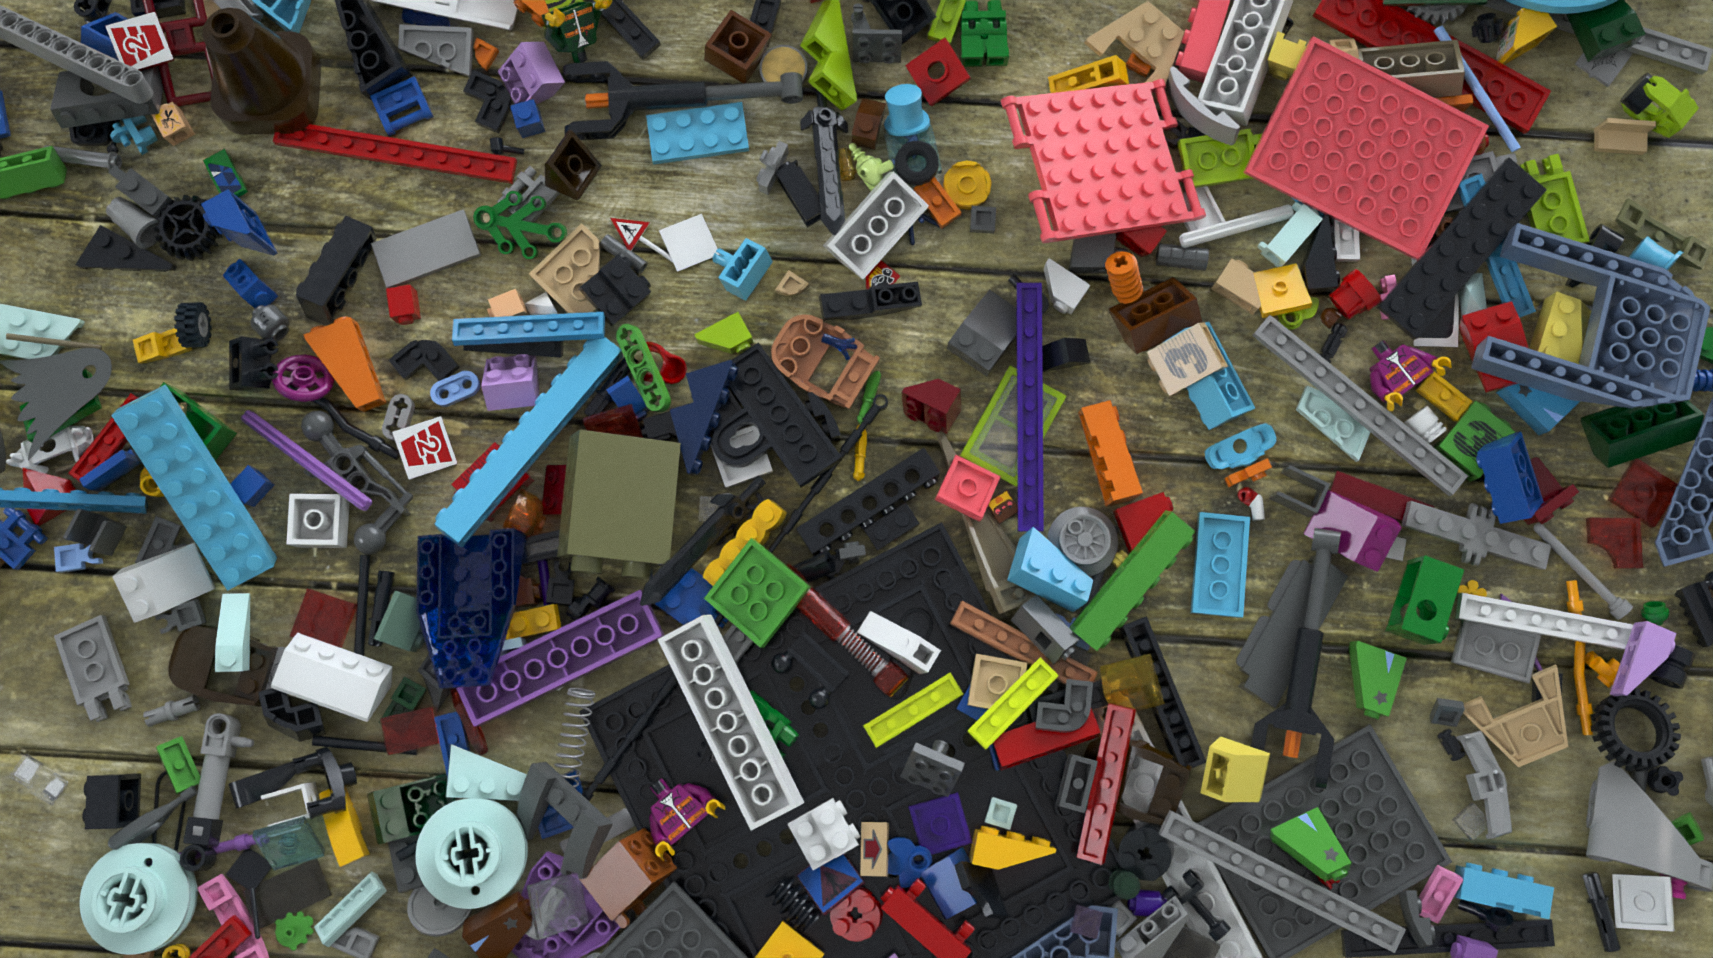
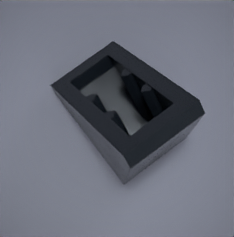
M1062 338L1042 346L1043 372L1091 363L1086 339Z

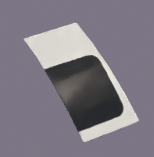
M1411 258L1413 266L1417 260ZM1458 293L1424 332L1414 340L1413 346L1458 347Z

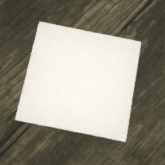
M702 214L659 230L677 272L713 258L714 253L720 255L716 252L717 246Z

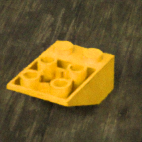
M981 825V830L974 829L969 861L974 865L999 870L1056 853V848L1050 845L1051 841L1044 838L1032 836V841L1025 840V836L1020 833L1007 831L1006 835L998 834L999 830L996 828Z

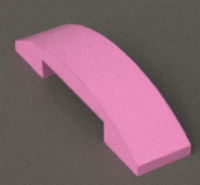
M223 874L197 887L208 910H214L221 925L231 916L236 915L252 932V935L235 950L237 956L234 958H269L261 934L259 939L255 938L251 914Z

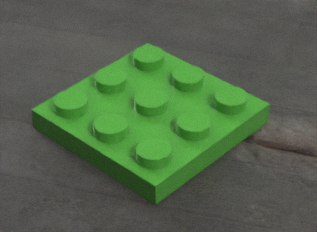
M751 538L704 599L760 648H764L811 586L758 541Z

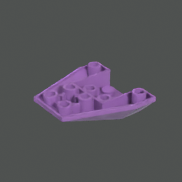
M547 851L529 872L521 895L524 899H529L533 905L532 919L536 913L535 908H539L550 887L560 889L564 896L552 915L554 919L548 922L540 940H535L524 934L513 948L512 952L518 958H580L606 944L620 929L615 920L611 921L581 883L578 873L571 872V875L560 873L564 856Z

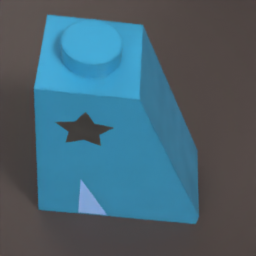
M1521 384L1504 387L1496 392L1538 435L1549 432L1580 402L1565 399Z

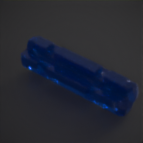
M403 9L401 15L404 23L413 24L415 22L416 25L449 27L450 25L448 17H436L433 14L419 11L414 12V10Z

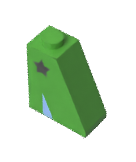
M1360 641L1350 642L1349 653L1356 708L1363 710V715L1379 720L1380 717H1389L1407 658Z
M1318 807L1271 829L1270 839L1273 843L1325 882L1332 878L1334 881H1338L1348 875L1347 871L1350 869L1351 861Z

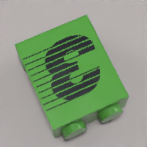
M1474 401L1447 436L1437 442L1433 448L1467 474L1468 477L1466 479L1471 482L1479 479L1484 473L1483 469L1478 467L1476 460L1477 452L1485 444L1513 434L1515 431L1511 429V425L1506 420L1497 418L1492 414L1491 409L1486 404Z

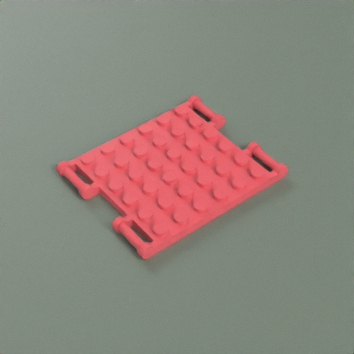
M1164 79L1146 83L1022 97L1007 96L1001 100L1002 108L1006 109L1014 139L1012 142L1014 149L1030 148L1042 190L1030 192L1028 197L1030 203H1033L1042 232L1040 234L1042 243L1184 223L1206 217L1205 210L1201 208L1193 183L1194 174L1192 169L1176 173L1163 131L1178 126L1177 119L1172 115L1166 96ZM1153 92L1156 93L1164 120L1159 119L1152 97ZM1016 108H1018L1026 136L1023 135ZM1180 182H1183L1185 191L1192 211L1188 212L1185 200L1179 184ZM1043 202H1046V206H1047L1048 213H1049V216H1050V219H1051V223H1052V226H1053V230H1051L1050 223H1049L1048 216H1047V213H1046L1045 206H1044V203H1043Z

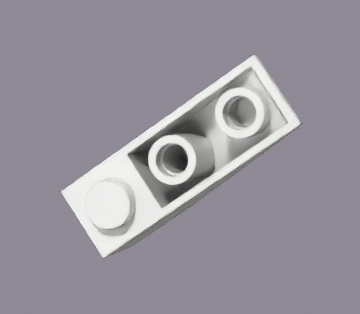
M869 611L857 631L859 635L918 674L928 673L941 650L920 636L872 611Z

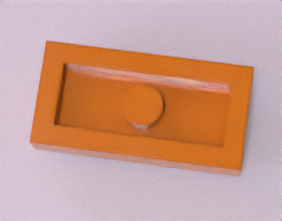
M935 177L930 182L913 188V191L929 205L926 210L941 229L961 216L962 212Z

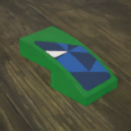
M225 148L203 160L219 193L229 189L237 197H240L248 192L242 176L237 172L230 154Z

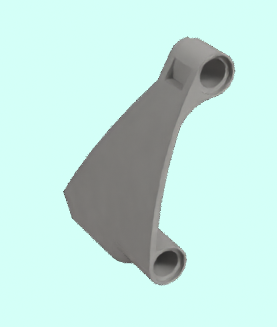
M1615 760L1599 767L1597 779L1593 782L1589 795L1586 826L1590 831L1586 857L1598 861H1617L1683 880L1688 883V888L1712 892L1713 863L1699 858L1670 820L1621 767L1619 768L1614 765Z

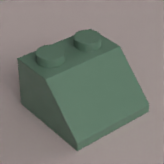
M395 591L374 639L410 652H417L425 643V631L428 625H431L435 620L437 614L435 608L437 605L410 594Z

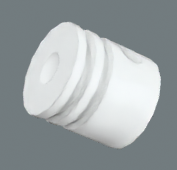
M1428 405L1404 422L1406 426L1428 444L1447 430L1446 427H1442V422L1438 423V417Z

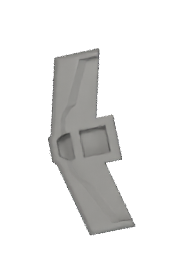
M1482 731L1456 736L1457 741L1460 740L1476 771L1466 775L1473 801L1484 799L1488 828L1486 839H1493L1512 833L1506 778Z

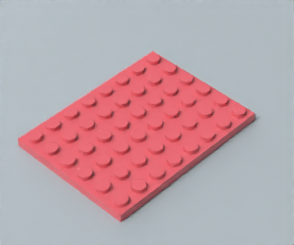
M1313 36L1310 38L1243 173L1418 260L1426 251L1489 125Z

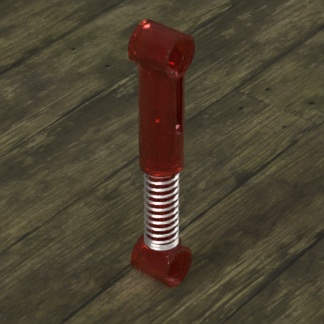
M787 563L786 566L810 585L796 568ZM811 586L796 607L833 642L835 640H838V643L842 642L841 646L845 645V649L848 648V652H852L851 655H855V659H859L858 662L862 661L861 664H865V668H869L868 671H871L875 677L873 679L874 683L886 695L892 697L907 682L909 676L895 662L890 661L888 663L884 658H880L881 655H877V652H873L874 648L870 649L871 645L867 646V642L864 643V639H860L861 636L857 637V633H853L854 630H850L851 626L849 625L851 623Z

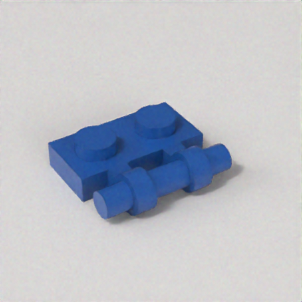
M5 508L3 513L8 518L4 522L0 520V558L13 569L19 570L36 551L29 545L31 541L35 540L42 545L47 541L48 537L42 533L43 530L37 524L30 523L21 510ZM16 526L25 531L21 536L13 531Z

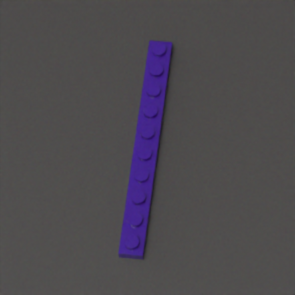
M1017 283V532H1027L1032 527L1039 532H1043L1042 283Z

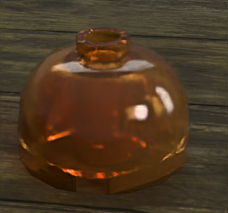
M520 488L516 494L518 498L516 502L512 503L502 526L504 529L500 533L518 540L527 539L536 530L541 532L547 519L543 517L544 507L542 501L531 492Z

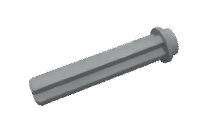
M53 146L62 162L103 167L108 170L114 165L120 169L122 165L121 156L113 151L102 153Z

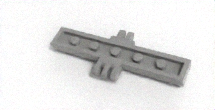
M1409 501L1406 504L1401 525L1459 544V551L1463 552L1461 562L1466 564L1470 562L1475 567L1480 564L1481 558L1484 559L1487 553L1544 570L1547 567L1551 549L1549 544L1494 527L1496 516L1492 509H1489L1487 512L1486 507L1480 506L1478 509V505L1474 503L1469 505L1466 518Z

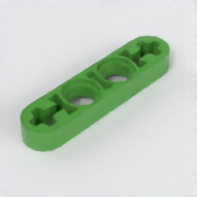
M623 324L618 328L616 338L647 408L651 411L665 412L671 405V398L642 332L634 325ZM628 331L632 332V334L630 335L631 341L626 340V337H628ZM641 350L643 360L636 364L634 355L637 351ZM651 372L653 381L650 385L646 386L644 384V376L646 373ZM656 396H660L662 398L659 400L660 405H655V402L657 401Z

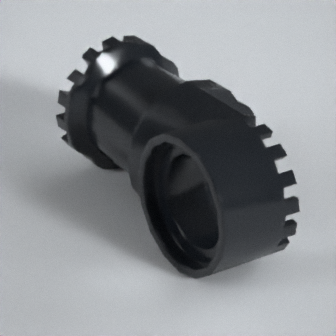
M598 576L596 578L597 582L588 593H584L582 597H578L568 608L566 615L576 621L582 618V615L585 616V613H588L592 605L601 609L603 601L610 593H614L615 589Z

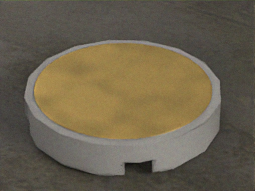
M778 45L769 49L763 55L760 61V75L763 82L780 81L782 74L796 72L802 75V85L807 78V62L804 55L798 49L789 45Z

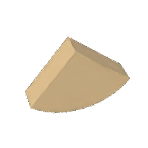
M788 270L776 287L775 292L784 296H794L806 290L809 283Z

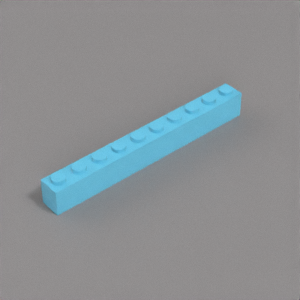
M606 337L604 339L586 340L583 345L584 350L578 356L574 355L569 360L568 368L562 375L559 373L551 382L552 387L547 393L543 392L538 396L535 401V407L530 412L526 411L521 416L518 422L519 425L514 431L510 430L504 436L503 444L499 449H494L489 453L486 458L487 463L481 470L476 469L469 478V484L464 489L460 488L454 494L451 505L447 509L443 508L437 514L434 525L462 548L524 473L527 472L622 360V350Z

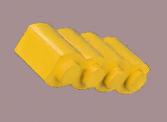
M767 499L761 502L756 507L752 519L744 522L738 529L736 538L726 543L720 552L719 558L713 560L706 567L703 578L714 586L747 542L754 538L763 546L769 539L770 532L777 529L783 523L787 512L773 500Z

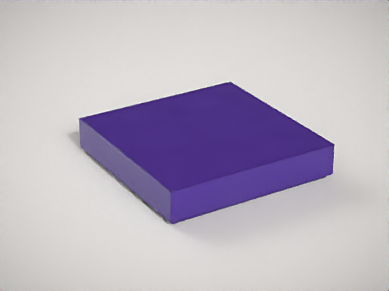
M958 792L950 794L949 797L942 796L908 806L919 846L927 848L931 855L972 843Z

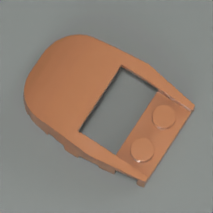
M806 314L795 316L785 323L776 337L771 350L772 360L778 370L799 387L809 393L813 392L822 400L849 410L880 360V357L877 355L873 357L864 349V345L861 342L852 338L841 327L823 322V319ZM835 341L854 352L830 393H827L810 383L809 380L830 345Z

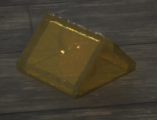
M1151 653L1100 666L1103 692L1108 704L1113 703L1136 709V711L1165 704Z

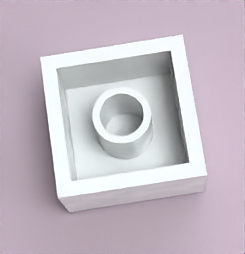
M290 494L287 545L299 548H347L350 502L340 494Z

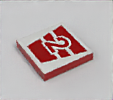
M155 12L106 26L120 62L142 71L175 61Z
M442 416L392 432L409 480L458 464Z

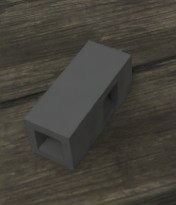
M1038 595L1024 603L1011 619L1053 664L1060 659L1066 661L1075 653L1076 650L1073 647L1080 639Z

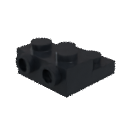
M619 254L579 288L581 293L598 312H604L605 320L611 326H614L651 293L649 281L642 275L638 277L632 270L634 269L633 263L627 257L621 258Z

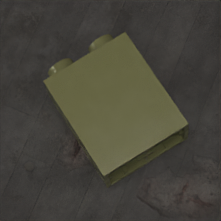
M578 430L569 436L557 557L572 559L571 572L602 574L603 562L622 564L621 577L650 579L653 575V567H662L667 560H670L681 443L587 430Z

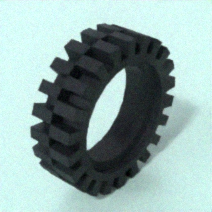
M1635 688L1627 696L1610 695L1599 702L1600 704L1594 709L1597 713L1591 717V721L1596 723L1590 726L1591 731H1597L1598 733L1592 737L1594 742L1601 741L1603 744L1597 747L1600 753L1607 750L1608 754L1605 758L1608 761L1616 759L1615 766L1619 768L1625 766L1627 771L1636 769V772L1648 771L1668 762V759L1675 755L1674 751L1679 748L1680 744L1675 742L1681 739V734L1674 733V731L1680 729L1679 723L1671 722L1672 719L1676 718L1675 713L1667 715L1665 712L1670 706L1667 703L1659 705L1658 703L1661 698L1658 695L1650 698L1651 692L1644 690L1640 693V688ZM1621 708H1633L1641 711L1653 723L1656 732V742L1649 752L1634 751L1619 739L1614 723L1615 717Z

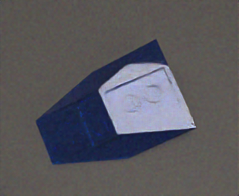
M515 528L490 530V534L472 536L462 548L443 534L418 536L416 613L440 689L491 686L516 607L526 533Z

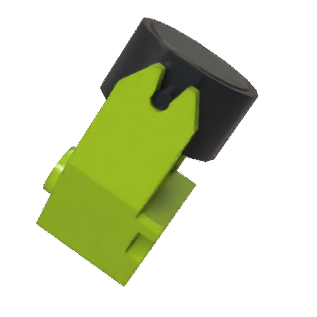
M1649 73L1641 76L1620 100L1624 112L1634 120L1656 121V127L1652 131L1668 138L1682 130L1699 109L1686 88L1680 92L1663 77L1651 76ZM1654 101V102H1655L1656 104H1658L1660 107L1657 108V107L1654 106L1651 102Z

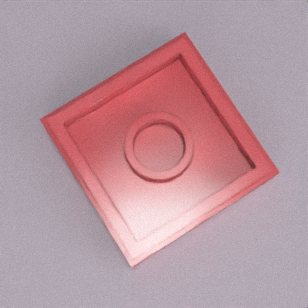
M955 455L935 500L980 522L1001 476Z

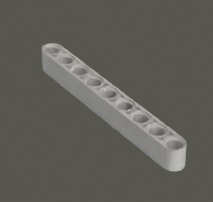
M0 5L1 39L132 102L140 104L152 98L153 89L141 71Z

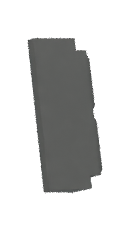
M1315 555L1309 559L1311 564L1304 559L1301 561L1293 560L1289 563L1267 603L1268 608L1272 611L1270 616H1261L1257 620L1236 658V664L1241 667L1239 671L1248 675L1246 682H1241L1238 687L1273 708H1276L1289 685L1298 628H1304ZM1331 563L1320 627L1348 578L1346 574Z

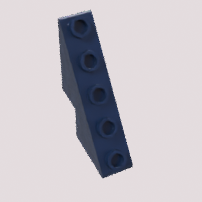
M732 360L685 373L693 403L670 409L678 442L681 443L680 449L687 474L691 476L698 475L703 465L701 457L703 452H707L711 445L712 438L709 436L712 428H716L720 421L721 414L718 413L722 404H726L730 391L727 390L730 381H734L738 374L739 367H736Z

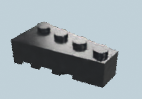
M335 0L342 28L347 36V46L354 61L355 74L358 75L360 82L359 88L364 96L372 101L370 95L413 76L369 0Z

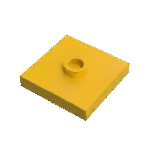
M1297 263L1253 273L1261 302L1259 310L1262 318H1267L1269 315L1276 316L1311 308L1312 301Z
M782 921L755 958H822L824 953L786 922Z

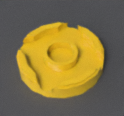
M966 160L957 162L946 172L943 188L959 209L970 210L972 206H980L985 203L990 195L992 182L986 169L977 162Z

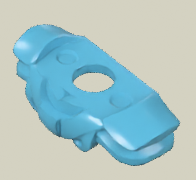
M1267 423L1251 427L1205 450V459L1213 469L1248 467L1254 464L1260 456L1264 455V451L1274 446L1276 443L1275 432ZM1243 439L1246 442V450L1243 453H1236L1234 451L1233 443L1235 440Z

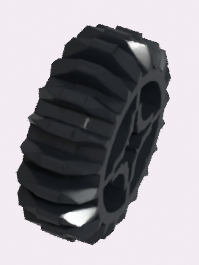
M183 195L182 200L174 197L173 204L166 203L167 208L165 211L160 210L161 217L155 218L159 221V225L153 227V229L158 233L155 238L160 243V248L166 251L168 255L176 256V258L183 261L185 258L189 261H194L195 256L203 259V252L212 254L210 249L212 245L219 247L215 240L216 238H223L222 234L220 235L214 226L210 227L203 217L205 210L201 203L207 201L206 199H201L195 195L192 198L188 195ZM184 224V225H186V226H188V227L190 226V227L193 228L195 231L193 232V231L190 230V229L187 230V229H186L184 226H182V225Z

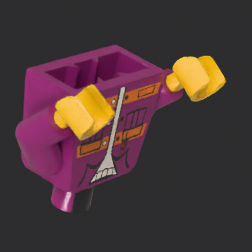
M1382 340L1371 348L1380 360L1370 368L1371 391L1379 399L1387 403L1389 411H1393L1394 403L1402 406V395L1433 373L1432 369L1436 368L1437 374L1444 376L1446 372L1442 366L1452 368L1451 360L1448 357L1438 358L1404 344L1392 351L1385 341Z
M661 778L650 787L659 799L650 808L652 812L649 816L651 836L656 846V855L662 861H665L663 853L668 850L673 856L675 851L668 842L673 845L708 814L718 818L715 815V809L719 806L725 810V805L717 801L704 787L691 783L684 785L680 783L671 790Z

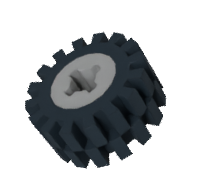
M203 302L178 304V309L175 310L177 316H174L176 321L174 328L177 329L175 334L176 337H179V344L185 348L208 346L207 344L210 343L209 338L212 335L210 333L212 326L210 325L211 317L208 316L210 312L206 310V304Z

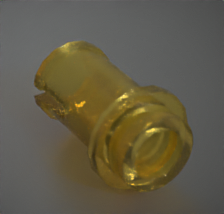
M846 148L839 149V169L842 181L855 179L857 173L856 168L853 167L849 148L847 152Z

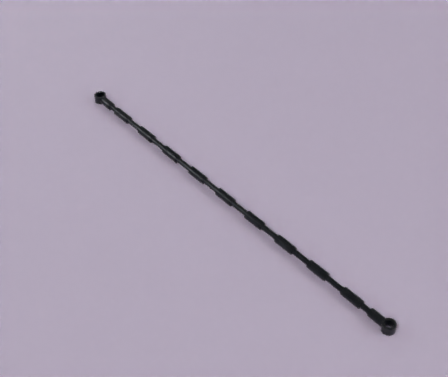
M878 394L874 397L873 405L862 418L863 422L857 430H853L840 448L839 454L842 459L856 445L867 425L873 422L880 411L888 407V399L885 395ZM878 399H883L885 401V404L883 406H878L876 404V401ZM838 464L818 477L810 488V493L798 509H794L780 528V533L767 549L769 552L773 553L785 535L791 532L803 516L802 512L832 477V472ZM721 613L714 620L717 626L725 617ZM672 673L645 714L638 718L626 734L627 738L612 758H608L594 777L595 780L592 785L582 793L588 801L592 799L594 791L600 784L604 783L618 764V759L629 744L636 740L648 724V719L662 700H665L677 685L678 680L675 674Z

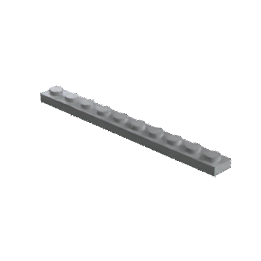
M1488 0L1487 5H1483L1515 16L1523 8L1505 0ZM1548 13L1557 25L1556 29L1575 34L1566 14ZM1645 27L1643 29L1646 35L1633 46L1623 49L1701 75L1707 72L1713 52L1711 48Z
M1271 315L1253 333L1252 336L1448 496L1453 495L1468 477L1467 474Z
M1169 810L1160 828L1159 835L1393 953L1396 952L1406 931L1405 928L1171 810Z

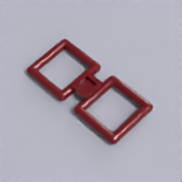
M142 0L146 14L156 13L153 0ZM193 0L196 17L162 22L160 24L163 32L166 33L173 57L205 51L212 81L213 69L205 42H196L193 28L204 26L207 20L203 0ZM168 63L158 66L167 104L173 102L179 107L211 101V91L176 97Z

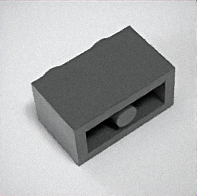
M1068 754L1055 805L1085 813L1098 761Z

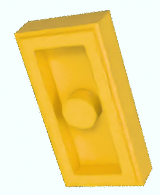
M1435 371L1427 376L1415 390L1454 422L1459 420L1473 402Z

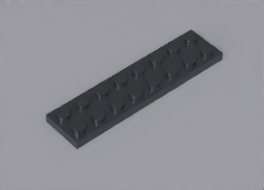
M1510 157L1505 159L1376 308L1413 340L1417 339L1547 189Z

